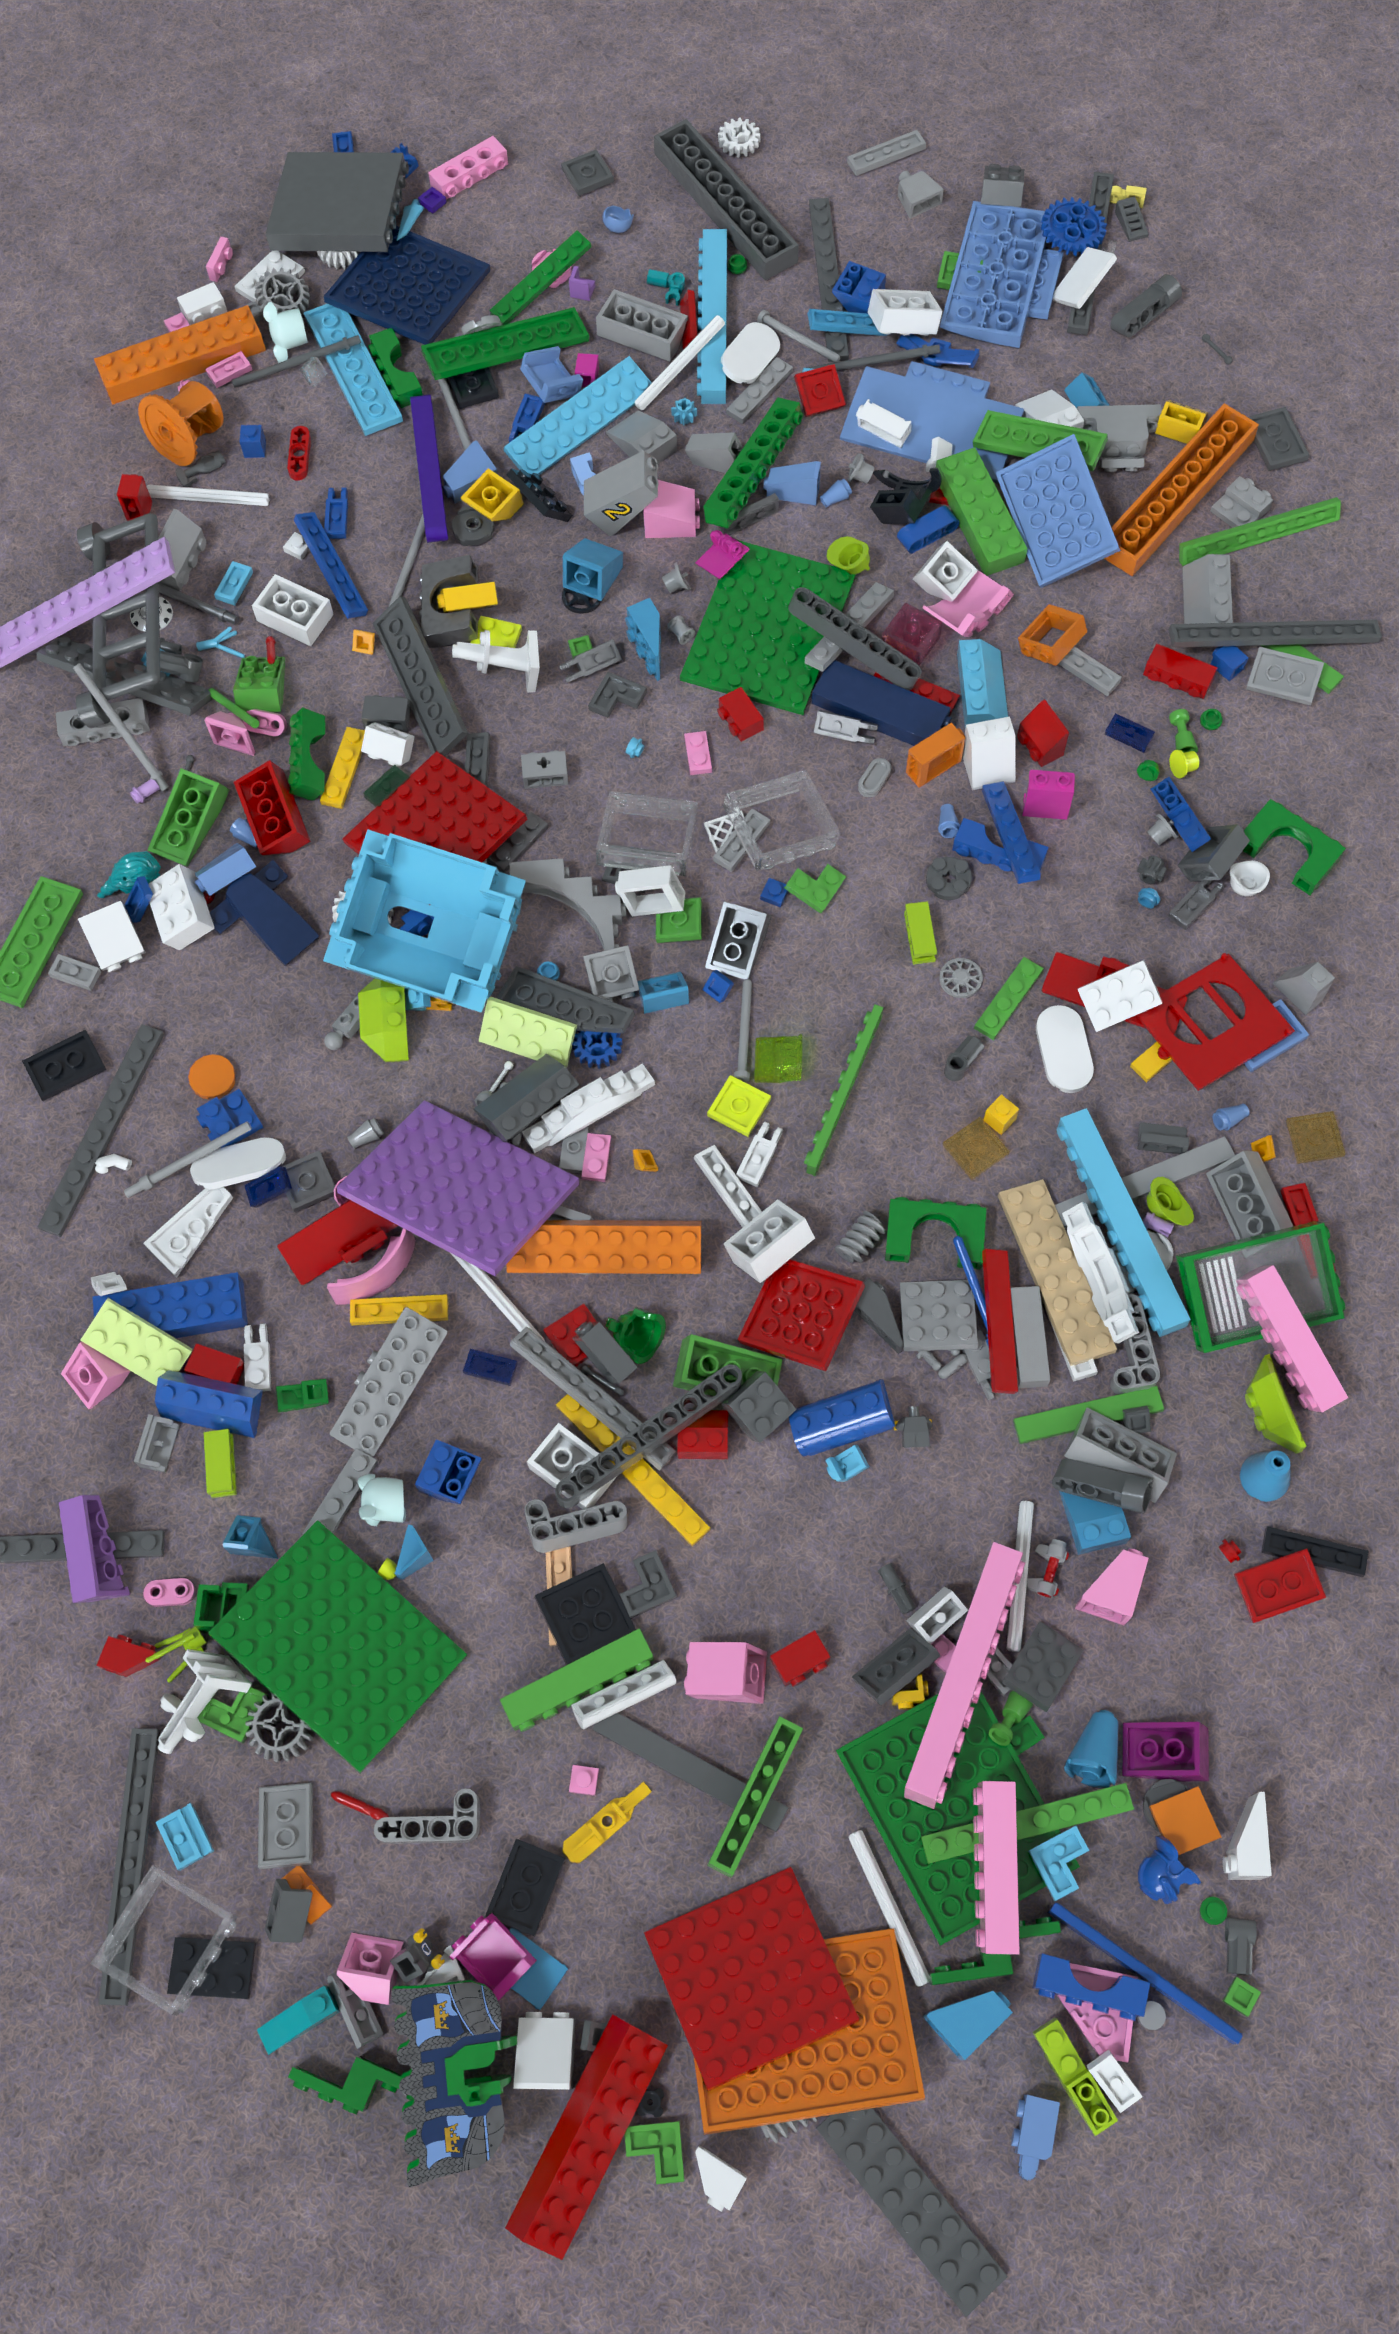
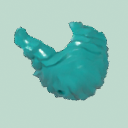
M147 851L126 854L114 864L111 876L100 888L101 892H98L97 896L105 898L119 889L128 894L131 892L137 877L145 876L148 884L160 877L159 871L161 866Z

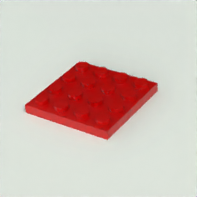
M789 1259L766 1278L737 1340L740 1344L827 1371L865 1288V1284L863 1281Z

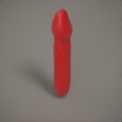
M268 636L265 641L267 645V661L272 665L276 659V642L272 636Z
M339 1791L331 1792V1797L336 1802L369 1815L375 1820L389 1817L381 1808L373 1807Z

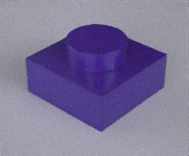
M433 187L418 197L420 205L432 214L447 203L446 197Z

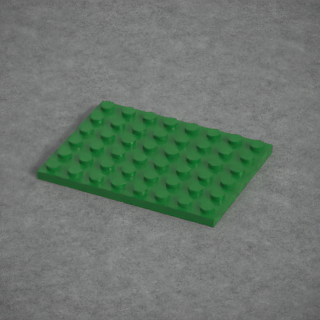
M739 541L750 550L727 574L718 580L680 674V681L726 694L742 687L751 701L804 715L820 670L805 664V656L824 636L792 615L788 605L795 590L804 587L843 612L856 575L835 566Z
M318 1520L208 1632L209 1636L359 1774L364 1771L467 1657V1654Z
M982 1692L977 1704H971V1707L974 1708L973 1716L968 1729L965 1727L962 1729V1732H965L960 1753L954 1752L953 1757L957 1758L951 1778L945 1777L944 1782L948 1784L942 1804L937 1802L934 1809L905 1798L904 1793L938 1694L836 1750L839 1759L939 1946L980 1924V1918L975 1917V1901H980L979 1889H975L974 1884L975 1872H979V1861L974 1860V1852L928 1864L921 1837L973 1823L974 1816L978 1815V1805L973 1804V1788L978 1787L977 1783L982 1781L1015 1782L1016 1812L1044 1805L1041 1796L1011 1743L1002 1746L990 1738V1728L993 1724L999 1722ZM1060 1830L1017 1840L1018 1902L1046 1887L1028 1851L1061 1834ZM1076 1859L1066 1863L1070 1872L1080 1867Z

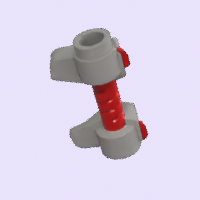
M1052 1539L1049 1546L1043 1544L1037 1546L1035 1552L1046 1559L1048 1565L1044 1578L1027 1579L1026 1588L1028 1590L1034 1591L1046 1598H1053V1596L1058 1594V1584L1054 1582L1058 1565H1063L1064 1561L1069 1557L1065 1542Z

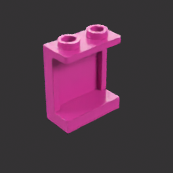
M1030 770L1027 792L1024 793L1022 816L1067 820L1074 795L1075 774L1070 772Z
M491 1913L486 1918L481 1915L470 1926L473 1932L467 1938L462 1935L452 1945L455 1951L449 1957L452 1960L458 1959L478 1982L490 1988L499 2001L537 1960Z

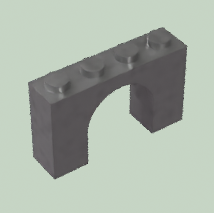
M471 555L422 565V574L420 575L422 610L419 611V616L421 620L420 629L428 647L436 648L478 639V620L470 609L452 613L438 612L437 595L440 594L442 589L478 584V566Z

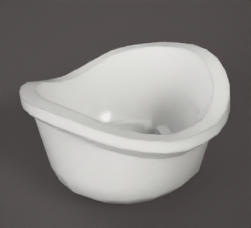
M1258 861L1235 863L1230 868V884L1237 894L1253 896L1266 888L1270 873L1268 868Z

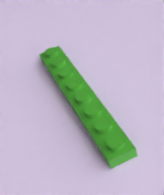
M1337 497L1179 543V562L1182 566H1185L1207 554L1223 555L1340 520L1341 501Z
M875 1004L872 1012L867 1011L863 1022L866 1025L865 1029L858 1032L855 1044H858L855 1051H850L847 1059L848 1069L847 1071H842L838 1081L841 1084L838 1091L834 1090L830 1099L832 1107L830 1111L826 1110L821 1123L824 1126L821 1131L817 1130L814 1136L813 1144L816 1145L813 1152L808 1151L804 1164L807 1165L806 1173L816 1176L882 1019L883 1007Z
M1123 1783L1017 1811V1840L1134 1810L1127 1784ZM973 1823L921 1837L928 1864L974 1852V1844H979L978 1833H974Z

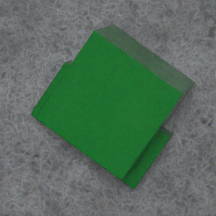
M222 1582L220 1587L219 1585L199 1584L193 1626L203 1633H208L249 1591V1585L246 1583Z

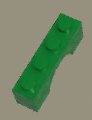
M389 328L369 335L371 344L368 345L372 357L376 356L377 368L379 372L383 371V380L387 387H391L390 394L394 401L398 402L400 408L411 405L410 397L423 395L422 389L414 372H404L393 366L396 360L402 356L400 343L394 330Z
M302 707L296 714L291 716L289 722L291 727V737L289 739L291 753L289 757L290 775L288 782L290 784V794L314 801L324 793L325 773L314 763L310 754V745L315 744L325 735V716Z

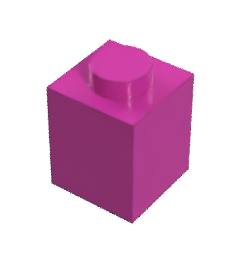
M578 353L575 375L580 374L583 378L581 387H587L598 379V355Z

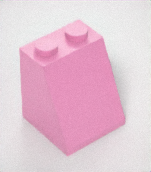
M658 480V497L644 508L645 538L696 537V529H700V516H695V511H699V498H695V489Z
M1135 1549L1123 1550L1077 1602L1075 1609L1125 1625L1133 1616L1149 1558L1143 1556L1142 1552Z
M690 1642L689 1650L686 1654L688 1669L684 1680L685 1694L696 1699L763 1704L767 1652L746 1642Z

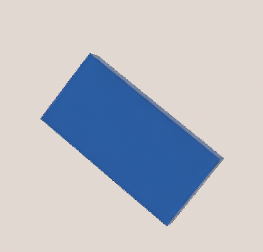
M145 876L137 877L125 903V908L133 923L141 921L153 896Z

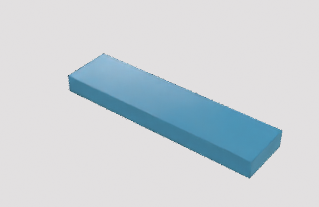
M809 309L807 313L810 330L887 336L878 331L871 317L866 313Z

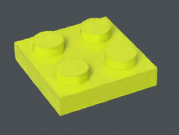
M480 616L478 621V639L471 640L470 643L480 644V632L489 630L491 646L515 648L522 631V626Z
M730 1075L708 1110L707 1116L749 1137L769 1104L771 1095Z

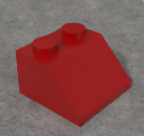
M1044 699L1020 722L1017 737L1019 742L1028 748L1032 760L1037 761L1043 767L1064 756L1069 731Z
M710 1410L680 1431L677 1443L678 1459H728V1411Z

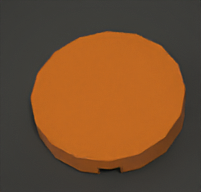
M214 1054L206 1055L195 1061L190 1068L188 1075L189 1084L195 1094L201 1098L212 1099L217 1097L219 1099L227 1095L234 1087L236 1073L230 1061L225 1057Z

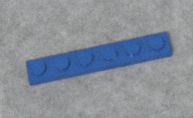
M315 512L296 514L294 522L347 619L366 616L368 609Z
M1004 781L982 785L985 801L1017 883L1021 884L1040 880V870Z

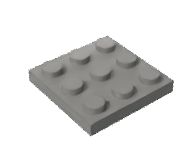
M968 1280L900 1282L904 1351L978 1349L975 1301Z

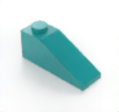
M324 1985L257 2029V2032L268 2055L341 2011L335 1996L331 1993L330 1987Z

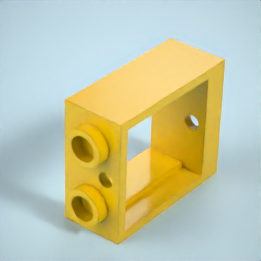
M495 582L444 588L437 595L439 609L443 608V613L491 607L498 604Z

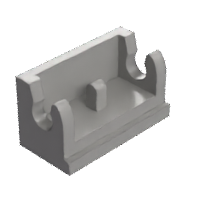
M148 1414L134 1462L140 1468L166 1473L180 1425L173 1423V1420Z

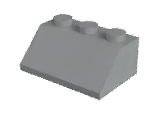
M173 509L158 540L165 537L169 542L175 573L159 581V583L180 591L183 585L187 584L192 567H196L198 556L206 547V539L199 526L179 510Z

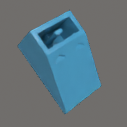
M647 598L627 607L625 621L628 630H626L629 641L636 644L639 658H644L646 661L645 665L650 675L653 674L656 680L659 681L661 665L660 614L652 600Z

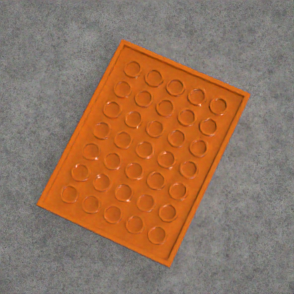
M894 1928L824 1939L857 2012L859 2022L710 2091L706 2088L694 2058L704 2135L925 2100Z

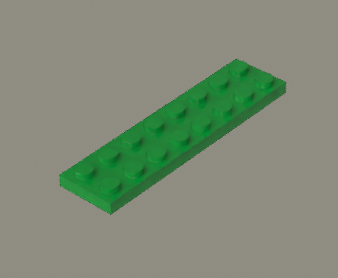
M575 307L422 345L421 352L434 379L439 380L521 359L526 352L557 346L564 348L588 342L589 334Z

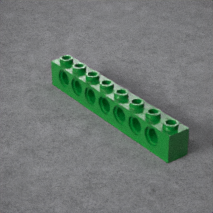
M777 397L703 506L706 523L729 529L733 521H736L739 512L746 506L749 497L756 491L761 479L765 478L767 470L774 464L779 452L783 451L785 443L792 437L797 425L801 424L803 413L801 412L799 402Z

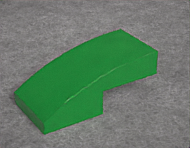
M326 1379L301 1381V1384L276 1386L278 1413L328 1404Z

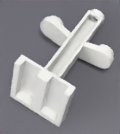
M489 630L480 632V644L457 642V644L452 645L453 658L476 661L477 671H481L484 674L487 673L488 664L525 671L527 692H536L540 668L537 631L528 630L526 644L521 648L491 646Z
M187 1649L183 1659L197 1677L182 1701L172 1694H164L161 1698V1708L174 1714L157 1739L159 1741L157 1747L160 1751L171 1754L182 1737L191 1742H196L202 1738L205 1731L197 1717L218 1689L248 1692L252 1683L230 1656Z

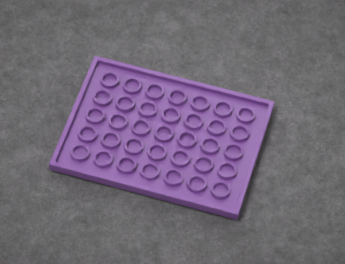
M424 1100L337 1186V1193L487 1273L496 1276L579 1185V1178L508 1142H503L499 1137Z

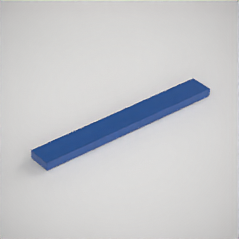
M1059 1903L1051 1905L1047 1913L1141 1980L1149 1982L1151 1987L1231 2044H1239L1243 2037L1242 2033Z

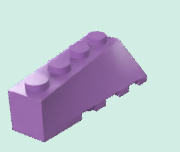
M81 1495L59 1502L73 1603L94 1602L130 1595L128 1586H123L120 1575L124 1574L121 1564L117 1565L113 1551L116 1550L114 1541L108 1537L106 1532L109 1525L100 1496Z

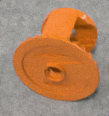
M190 381L182 386L179 394L171 400L164 399L163 396L150 394L140 401L138 407L141 426L151 444L161 455L178 466L190 465L198 454L196 451L198 446L195 444L197 438L205 433H214L221 428L224 420L223 411L216 396L209 388L196 381Z

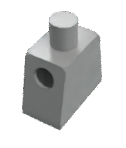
M903 171L900 174L898 197L910 219L942 204L944 189L924 171L911 175L908 171Z

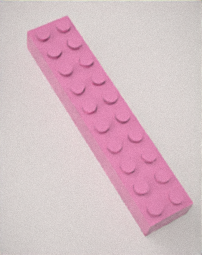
M995 1542L992 1544L906 1783L904 1797L932 1809L935 1808L937 1802L942 1804L948 1784L944 1782L945 1777L951 1778L957 1759L953 1757L954 1752L960 1753L964 1742L965 1732H962L963 1727L968 1729L974 1711L971 1704H977L983 1683L979 1682L980 1678L986 1679L992 1660L988 1656L989 1654H995L1000 1634L997 1633V1630L1003 1631L1009 1610L1005 1609V1607L1011 1608L1017 1589L1014 1582L1020 1583L1026 1562L1021 1561L1023 1552Z

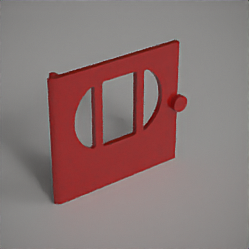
M1223 953L1220 959L1159 994L1163 1002L1162 1004L1135 1015L1159 1043L1158 1057L1163 1060L1171 1058L1197 1091L1277 1044L1295 1031L1229 953ZM1209 983L1226 985L1239 994L1245 1007L1243 1020L1238 1018ZM1200 987L1203 988L1234 1025L1212 1040L1205 1036L1177 1002ZM1168 1007L1173 1009L1201 1044L1184 1042L1170 1031L1166 1022Z

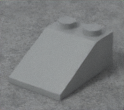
M639 410L606 432L629 457L645 450L659 464L677 451V435L664 422Z

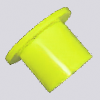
M1177 749L1171 753L1169 764L1174 776L1181 779L1186 776L1187 772L1195 771L1199 768V757L1195 751L1183 753Z

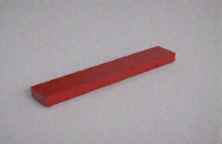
M985 1249L982 1251L991 1388L993 1393L1015 1394L1018 1392L1008 1251Z

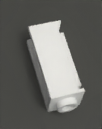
M869 399L864 405L859 407L856 413L859 427L899 448L903 446L911 433V421H905V419L874 403L870 404Z

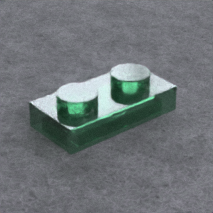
M394 764L363 792L364 798L375 807H379L384 800H387L410 777Z

